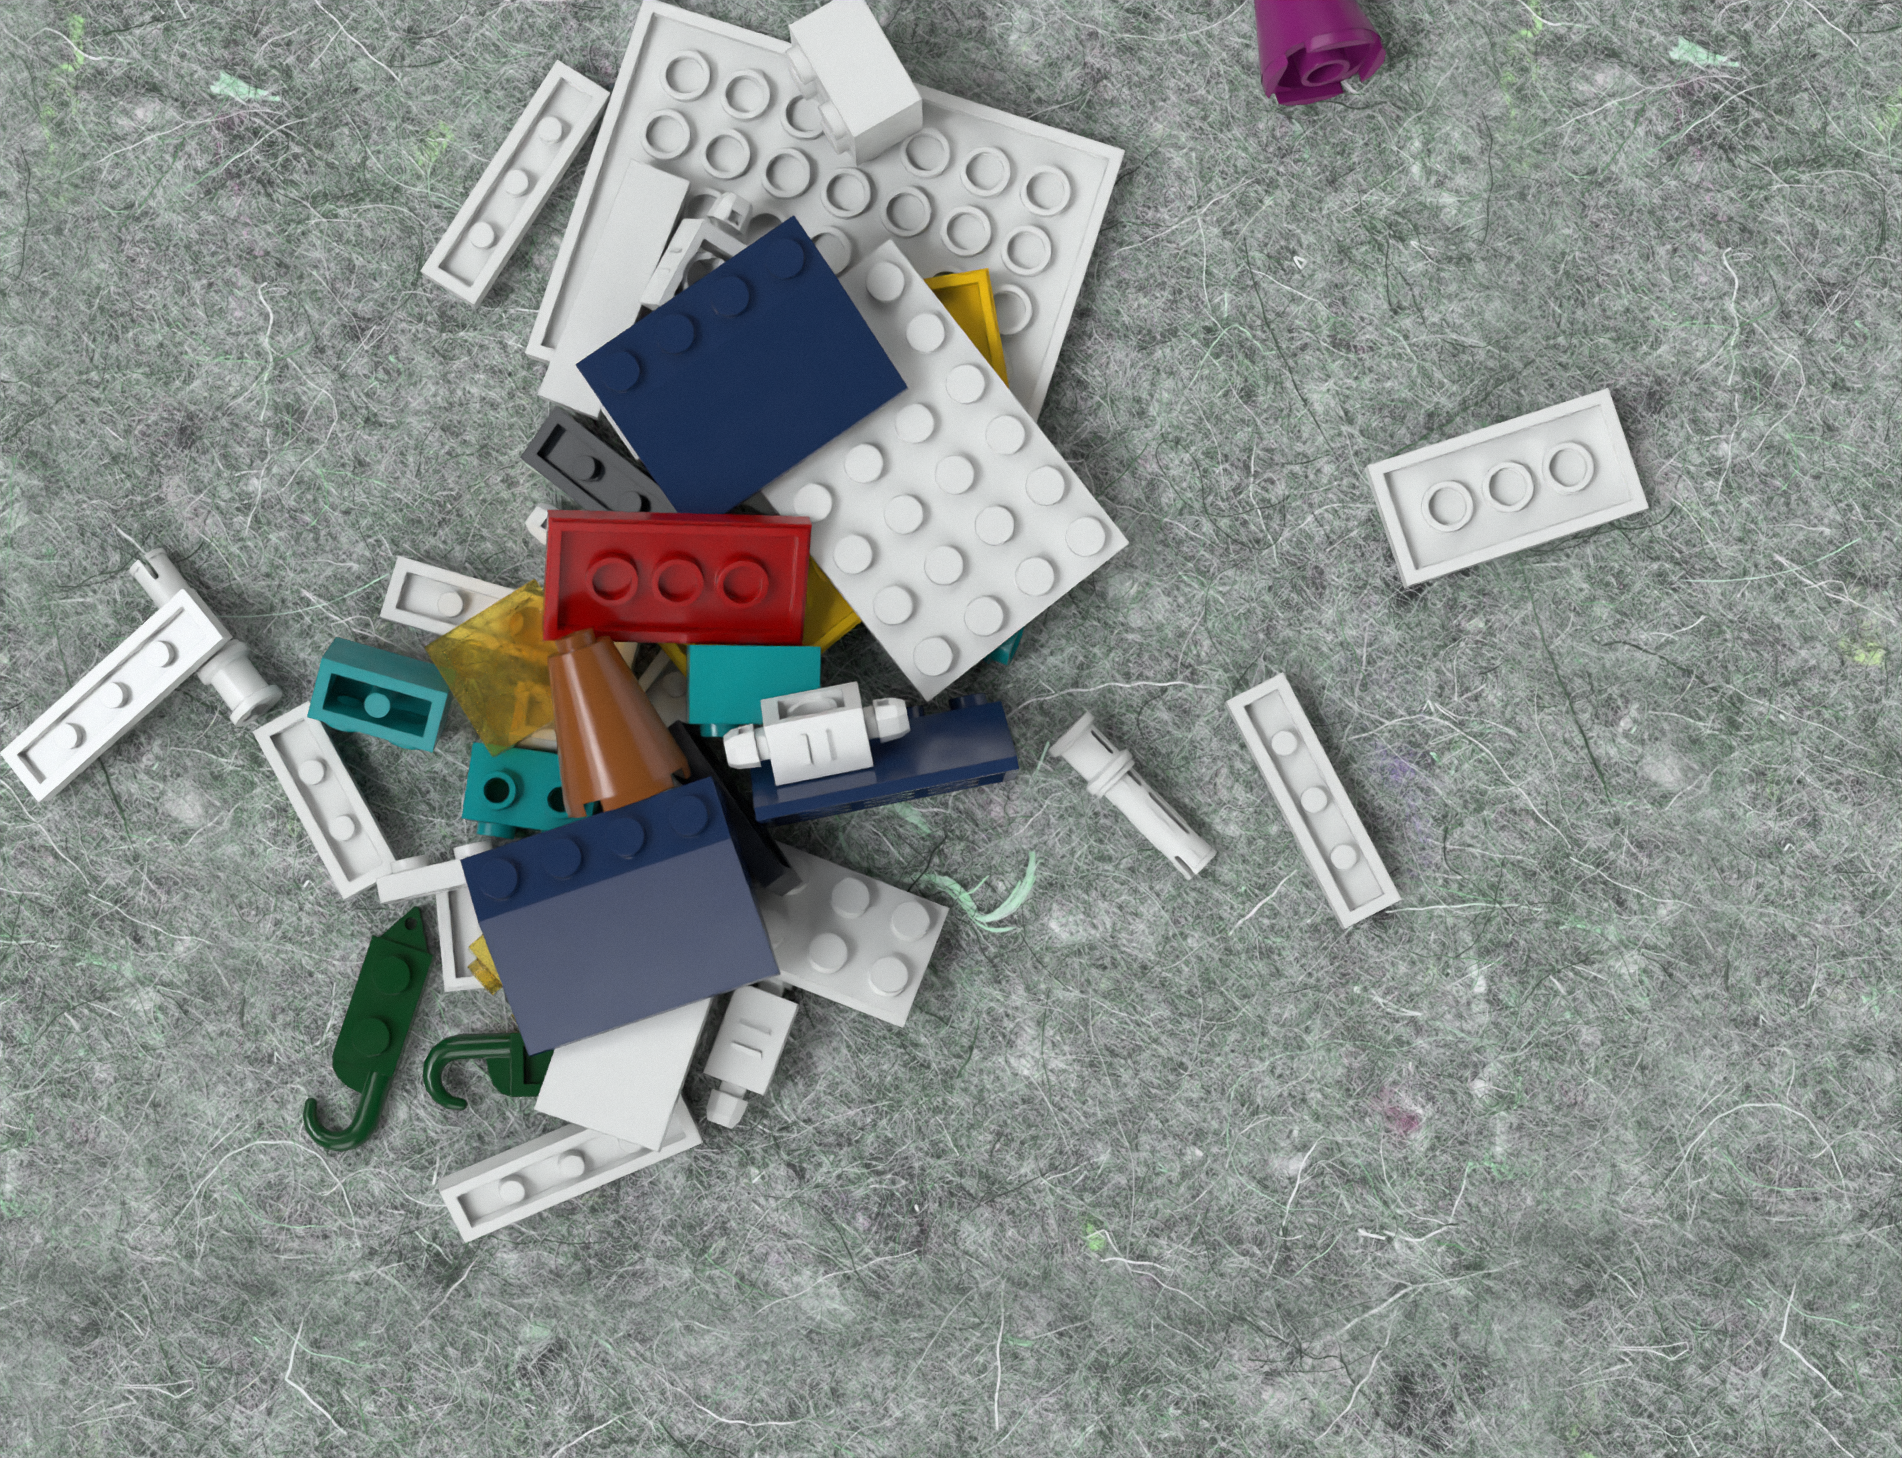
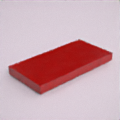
M548 509L542 616L543 641H555L567 634L592 627L596 638L609 635L613 642L802 646L812 529L810 518L807 516Z

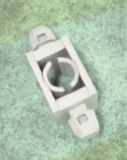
M726 192L717 198L706 215L710 222L704 219H683L638 303L652 311L656 310L689 287L687 274L694 262L704 259L702 264L708 274L748 247L738 241L736 237L737 235L745 234L752 218L753 205L737 194ZM701 247L708 252H699L697 250Z
M855 681L760 700L764 727L754 729L752 723L734 728L726 733L723 739L730 767L738 769L761 767V761L771 759L775 783L778 786L874 767L869 740L880 738L881 743L901 738L910 731L905 700L897 698L873 700L874 706L862 708L858 683Z
M771 977L760 981L757 988L747 985L734 990L703 1072L706 1075L722 1080L719 1090L712 1089L706 1108L707 1120L733 1129L741 1121L749 1102L743 1100L747 1090L766 1097L799 1010V1004L782 998L785 989L791 991L792 984Z

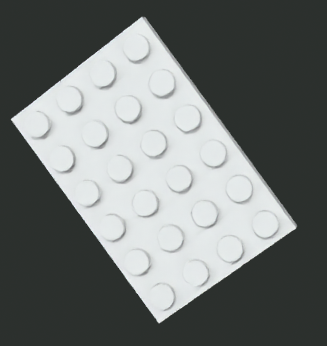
M890 238L838 278V280L909 390L760 492L779 516H807L810 518L812 523L810 556L927 703L1128 545L1129 541Z

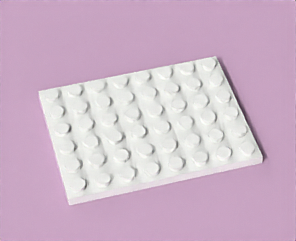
M643 0L525 351L526 356L550 364L630 159H634L691 182L692 187L671 240L683 219H704L710 222L706 215L717 198L726 192H732L753 205L751 221L745 234L737 235L736 239L749 246L794 215L837 278L844 275L890 238L922 279L988 268L1009 389L1037 424L1125 150L913 82L922 97L923 129L861 165L856 166L848 150L837 155L820 125V121L823 118L818 110V106L821 104L815 96L806 101L796 86L788 69L791 63L785 52L792 47V43L658 0ZM701 247L697 250L699 252H708ZM704 259L694 262L689 268L687 274L689 286L707 275V271L702 264ZM644 306L639 320L653 311Z

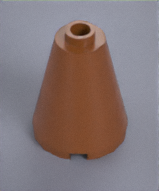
M591 627L556 639L558 651L547 656L563 804L565 805L568 817H586L587 814L583 806L585 803L600 800L604 812L666 791L674 787L671 773L684 779L689 778L691 771L687 758L610 636L606 635L596 638Z

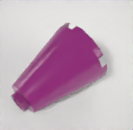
M1254 0L1261 84L1265 95L1269 99L1272 93L1276 95L1278 104L1285 106L1306 105L1333 98L1344 93L1341 81L1358 73L1362 83L1370 78L1384 63L1386 49L1382 38L1356 0Z

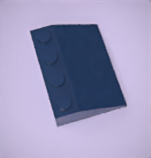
M794 215L575 364L677 513L728 514L909 390L838 278Z
M977 693L948 700L950 711L926 716L923 705L906 707L910 731L901 738L881 743L880 738L870 739L869 744L874 766L870 768L776 786L771 759L761 761V767L750 768L756 820L763 827L769 829L1015 780L1019 771V765L1002 702L987 703L986 693Z
M712 776L656 794L624 807L602 812L460 860L479 926L527 1052L531 1057L781 974L724 790Z

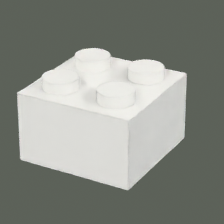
M833 0L789 25L792 47L785 51L791 63V66L788 67L789 72L806 101L816 96L821 105L818 106V110L823 118L820 121V125L837 155L848 150L856 166H859L923 129L922 97L865 0Z

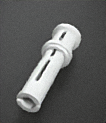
M163 548L154 549L144 555L158 573V578L149 565L146 564L144 566L139 559L129 570L132 577L137 579L159 609L181 589L190 588L169 560ZM238 639L229 640L203 663L197 671L199 672L198 678L204 685L212 684L232 710L230 720L235 727H242L271 709L282 697V692L277 685H268L248 659L251 653L250 649L244 642H240Z
M1087 711L1048 749V752L1053 757L1061 755L1088 782L1086 790L1092 796L1095 794L1100 798L1104 795L1189 881L1211 861L1217 851L1200 837L1142 779L1143 777L1132 767L1135 764L1132 759L1133 755L1127 749L1119 751L1093 725L1095 717Z

